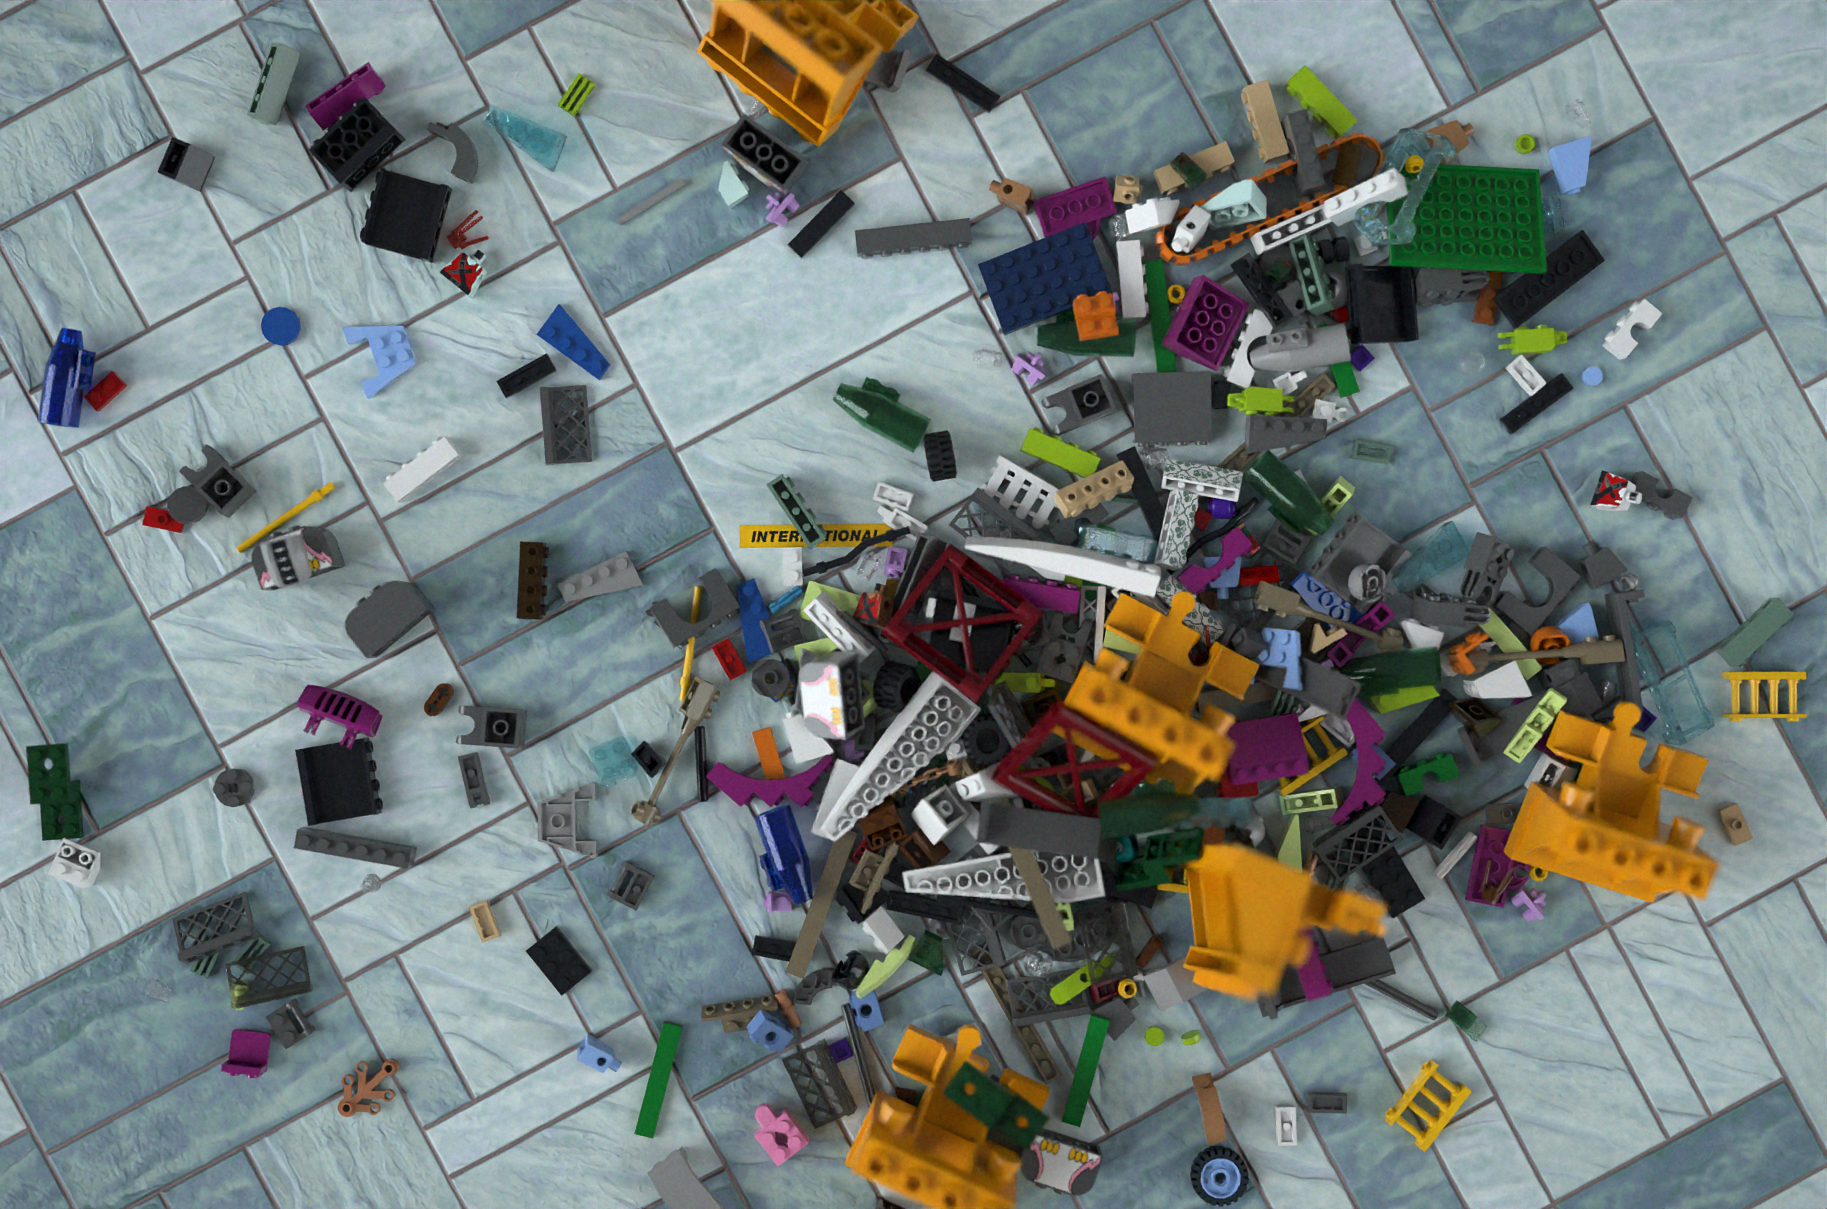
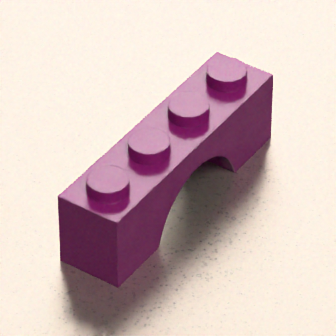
M1238 527L1233 528L1220 539L1222 554L1215 565L1210 568L1190 565L1176 577L1191 595L1195 593L1197 595L1201 594L1206 589L1205 585L1209 581L1215 582L1221 576L1220 572L1223 569H1230L1236 564L1234 560L1237 557H1244L1251 551L1249 547L1253 544Z
M1376 601L1354 625L1376 632L1392 619L1395 613L1383 601ZM1346 631L1347 635L1338 639L1339 642L1326 653L1325 658L1331 659L1335 668H1341L1354 655L1357 648L1367 637Z

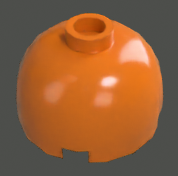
M1545 626L1538 629L1530 639L1531 651L1561 649L1571 645L1565 632L1555 626ZM1560 657L1536 658V660L1541 664L1549 665L1560 661L1558 659Z

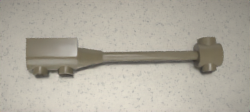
M1264 581L1259 583L1254 597V603L1258 604V609L1267 612L1269 608L1276 611L1275 615L1286 618L1287 615L1312 617L1336 627L1344 628L1347 631L1377 641V647L1381 649L1380 653L1391 656L1392 653L1397 654L1402 647L1403 636H1401V631L1387 627L1386 630H1382L1378 634L1313 610V608L1299 602L1301 595Z
M1615 635L1603 636V640H1596V636L1584 637L1583 642L1561 649L1488 654L1486 649H1481V645H1477L1465 654L1476 669L1473 673L1485 672L1488 662L1550 657L1579 658L1580 665L1625 661L1623 643L1621 639H1616Z
M695 676L679 709L685 715L680 732L681 735L649 800L636 801L632 806L631 815L639 822L651 826L653 822L657 823L660 820L661 812L658 811L659 807L655 803L687 738L693 733L699 723L702 722L703 718L708 719L711 716L712 709L709 706L712 701L717 702L720 697V692L717 691L718 686Z

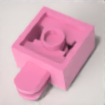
M767 1103L757 1107L755 1118L761 1127L756 1130L755 1137L775 1164L780 1166L809 1143L810 1137L787 1107L778 1114Z

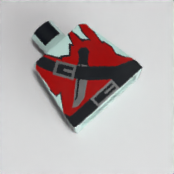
M478 249L471 258L462 252L439 273L469 297L473 298L487 273L480 266L487 256Z

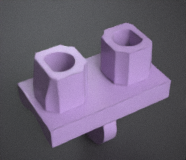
M778 192L774 197L768 195L766 199L769 203L765 208L769 211L771 210V212L765 219L783 227L788 218L782 214V211L787 208L791 213H794L800 206L794 199L795 195L789 192L786 197L781 199V195Z
M1029 352L1027 357L1019 353L1014 359L1015 363L1011 369L1019 376L1024 369L1031 372L1026 381L1033 386L1048 373L1041 368L1045 362L1039 359L1042 354L1040 352L1036 356Z
M1524 886L1519 887L1518 892L1511 897V901L1517 908L1526 903L1528 908L1522 911L1524 918L1528 922L1536 918L1539 921L1544 918V911L1541 907L1546 905V902L1543 900L1546 897L1545 892L1541 891L1538 893L1535 889H1532L1529 893Z

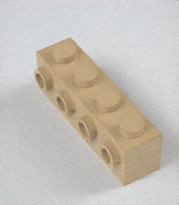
M1122 460L1056 491L1054 501L1065 518L1075 517L1087 508L1092 509L1104 500L1109 501L1121 492H1128L1132 488L1134 477Z

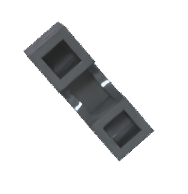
M1644 471L1635 472L1631 483L1636 485L1635 492L1642 494L1641 501L1646 503L1649 509L1659 510L1664 513L1666 518L1671 520L1683 518L1693 497L1678 489H1671L1664 498H1660L1656 493V485L1659 479Z
M1100 502L1092 509L1087 508L1083 510L1078 516H1070L1063 521L1056 520L1050 525L1052 529L1048 532L1057 544L1068 546L1079 538L1073 529L1074 522L1077 519H1086L1093 527L1107 517L1109 513Z

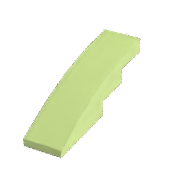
M1491 609L1489 621L1485 624H1478L1489 635L1488 638L1496 643L1495 645L1501 653L1528 651ZM1535 659L1515 660L1522 676L1527 681L1542 670V667Z
M1550 687L1503 753L1520 764L1542 737L1543 732L1554 720L1557 712L1566 703L1567 697Z
M909 934L901 949L893 948L883 963L877 959L875 960L856 990L858 998H863L893 975L917 945L915 937Z

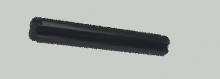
M697 726L694 734L698 801L707 802L709 796L708 778L706 777L705 727Z

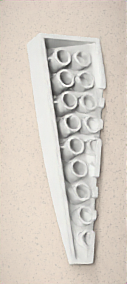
M967 537L965 549L1152 597L1155 596L1161 578V568L1154 564L1146 565L1134 559L1127 560L1065 545L993 537Z
M932 671L864 760L828 815L820 831L833 841L840 838L854 826V823L859 818L863 819L871 808L881 804L888 794H893L911 779L918 769L929 764V760L936 754H941L948 744H953L958 740L980 712L981 708Z
M1031 850L1054 902L1069 903L1105 896L1099 860ZM1010 852L903 872L906 892L1031 900Z

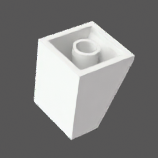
M1515 660L1500 661L1486 668L1485 672L1476 673L1463 679L1465 692L1467 695L1475 698L1532 696Z
M798 710L786 714L783 722L796 764L834 753V746L827 738L817 737L807 729L803 719V712L799 713Z
M1001 762L982 769L955 783L963 801L982 802V800L990 801V803H995L1006 797L1008 800H1011L1020 795L992 781L993 772Z
M944 785L924 798L910 816L932 844L935 845L969 816V813L949 788Z

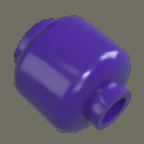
M1212 498V501H1208V512H1212L1214 519H1230L1236 514V502Z

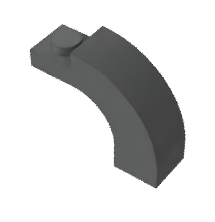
M430 122L427 130L431 134L453 143L456 148L457 156L451 174L456 178L473 184L478 170V155L471 139L453 123H450L448 128L442 123L437 122L435 125Z

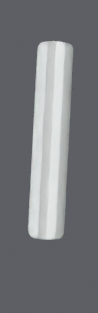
M1468 832L1433 871L1434 875L1439 879H1443L1476 842L1477 836L1472 832Z

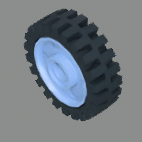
M1211 1146V1149H1204V1152H1200L1198 1157L1193 1160L1194 1164L1191 1165L1190 1172L1192 1186L1204 1202L1210 1203L1213 1206L1224 1207V1204L1227 1206L1231 1205V1202H1237V1198L1244 1195L1243 1192L1247 1190L1249 1174L1244 1161L1235 1151L1224 1146ZM1217 1173H1224L1222 1179H1215Z

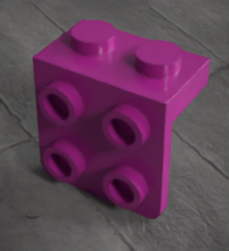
M242 1029L233 1030L229 1058L222 1064L221 1072H228L227 1075L229 1076L245 1074L248 1078H258L264 1074L268 1066L271 1034Z

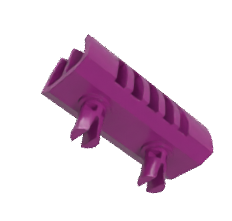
M307 684L297 702V707L300 711L310 715L307 725L303 730L304 732L309 733L311 729L310 733L315 736L321 720H327L343 726L347 730L339 745L344 747L348 742V749H352L357 734L361 733L372 738L375 737L383 717L376 708L356 697L316 685Z

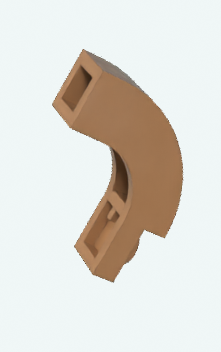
M1211 1073L1193 1076L1192 1081L1201 1111L1202 1126L1207 1145L1226 1142L1223 1114Z

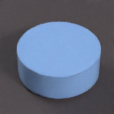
M1595 366L1586 368L1582 373V381L1588 386L1598 385L1603 379L1602 371Z

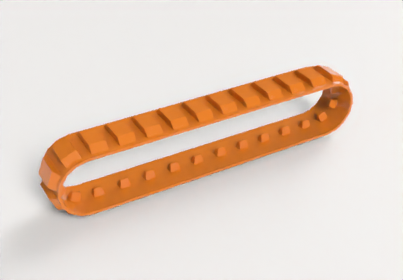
M1351 133L1348 138L1342 136L1333 140L1330 146L1324 144L1316 148L1318 157L1324 160L1327 158L1328 153L1335 150L1339 152L1340 145L1365 144L1379 153L1373 178L1381 173L1379 168L1384 165V152L1381 151L1380 143L1373 136H1364V133ZM1297 158L1295 162L1291 159L1280 164L1278 170L1273 167L1264 171L1260 178L1255 175L1246 180L1252 179L1256 185L1265 181L1269 184L1273 183L1276 176L1283 173L1286 176L1292 174V169L1298 167ZM1336 185L1333 192L1326 195L1320 192L1316 194L1317 199L1308 203L1302 200L1299 202V207L1290 211L1284 208L1281 210L1282 214L1275 218L1267 216L1264 222L1257 226H1254L1252 223L1246 225V231L1239 234L1233 231L1229 233L1228 239L1221 242L1215 239L1211 241L1212 246L1201 250L1200 247H1197L1192 255L1186 256L1185 252H1180L1177 255L1173 253L1174 250L1171 247L1168 248L1165 244L1168 242V236L1164 235L1165 229L1171 231L1173 229L1172 224L1159 227L1161 231L1155 234V247H1159L1161 252L1159 256L1167 263L1171 261L1176 266H1187L1191 260L1197 263L1206 259L1209 252L1215 255L1226 248L1225 245L1229 247L1235 246L1243 241V237L1248 240L1260 232L1261 229L1265 230L1278 224V221L1283 222L1296 216V213L1299 215L1313 209V206L1318 207L1324 204V201L1351 189V187ZM1219 191V192H1217V193H1215V194L1210 195V197L1208 198V201L1211 200L1212 198H1214L1216 195H1218V194L1221 193L1222 191ZM1203 198L1197 202H1194L1191 205V209L1195 205L1201 207L1208 201H1205ZM1183 207L1177 210L1171 223L1178 220L1182 222L1191 209Z

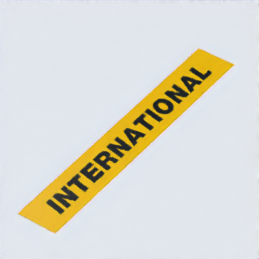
M821 524L827 533L824 535L826 540L816 547H856L862 541L885 534L886 531L892 528L886 524ZM739 525L740 548L808 547L794 525ZM888 540L869 547L893 546V541L889 542Z

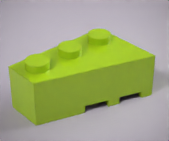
M1411 664L1365 698L1376 713L1383 714L1440 695L1419 666Z

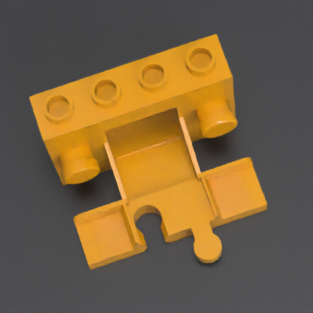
M712 0L714 7L711 28L704 35L697 53L707 60L712 69L723 72L736 82L738 88L743 93L755 97L768 107V111L772 116L783 119L796 129L803 140L814 143L819 147L838 130L880 52H890L896 42L913 28L919 15L900 0ZM764 43H767L799 68L798 75L793 74L762 49Z
M1185 591L1175 593L1171 600L1172 607L1165 616L1121 592L1103 627L1140 646L1141 648L1124 680H1121L1119 678L1123 670L1127 669L1129 661L1105 648H1101L1095 665L1084 661L1063 702L1156 753L1158 761L1144 780L1188 803L1196 786L1204 778L1209 776L1215 780L1217 779L1235 745L1225 736L1229 726H1232L1235 721L1234 716L1211 704L1206 705L1201 721L1190 716L1204 680L1243 700L1244 694L1260 665L1215 641L1209 650L1208 660L1199 666L1192 665L1188 659V653L1191 647L1197 643L1201 634L1181 623L1186 614L1190 613L1195 607L1193 595ZM1057 726L1052 731L1055 734L1065 738L1064 730L1062 728ZM1072 730L1074 744L1103 759L1120 758L1117 754ZM1128 765L1118 766L1126 771L1130 768Z
M1630 701L1621 702L1614 709L1615 719L1607 725L1560 710L1546 746L1559 756L1584 763L1576 783L1565 781L1561 790L1531 781L1503 852L1512 860L1651 903L1654 902L1656 895L1673 891L1705 900L1720 865L1719 862L1697 845L1699 838L1704 834L1705 827L1681 816H1674L1671 825L1660 822L1659 818L1660 788L1699 799L1700 795L1696 792V789L1709 759L1703 755L1660 742L1651 763L1645 767H1640L1639 761L1648 740L1640 735L1631 733L1633 725L1640 720L1641 712L1638 706Z
M1202 845L1199 860L1184 862L1179 865L1187 870L1195 946H1190L1183 968L1195 972L1192 980L1193 983L1211 990L1215 989L1255 1001L1258 991L1272 995L1284 960L1289 965L1298 967L1307 956L1309 938L1303 934L1295 933L1313 925L1331 931L1332 926L1357 936L1361 929L1372 935L1384 937L1387 926L1376 922H1381L1386 908L1385 905L1350 891L1331 890L1312 882L1313 876L1240 847Z
M909 1023L893 1056L892 1068L928 1086L917 1107L877 1090L846 1155L844 1165L852 1168L851 1171L933 1209H1014L1016 1205L1017 1171L1021 1165L1018 1153L985 1139L988 1128L942 1094L965 1060L986 1075L990 1062L987 1058L972 1052L980 1044L981 1031L973 1024H965L959 1029L958 1041L954 1044ZM1009 1068L1004 1069L999 1082L1003 1081L1042 1111L1050 1094V1087ZM967 1083L965 1090L968 1094H973L975 1087L973 1084ZM1021 1116L1018 1118L1020 1127L1028 1125L1025 1117Z

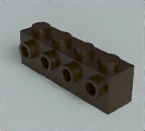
M520 541L517 619L543 620V616H546L547 606L544 604V597L547 596L545 577H548V566L545 565L546 558H549V547H546V543Z

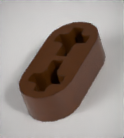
M439 684L424 704V711L427 715L437 716L446 707L454 694V689L450 684ZM446 687H447V688H448V689H447V692H448L449 694H448V695H444V696L440 699L439 697H440V695L442 694V691H441L440 689H441V688L443 689V688H446ZM436 701H439L436 705V708L438 710L431 712V707L429 705L435 704Z
M1154 934L1138 954L1134 964L1143 969L1159 949L1163 939Z

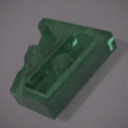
M925 929L909 955L908 960L941 976L944 970L943 938Z

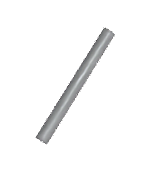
M681 178L618 217L617 220L620 225L685 186L686 184Z

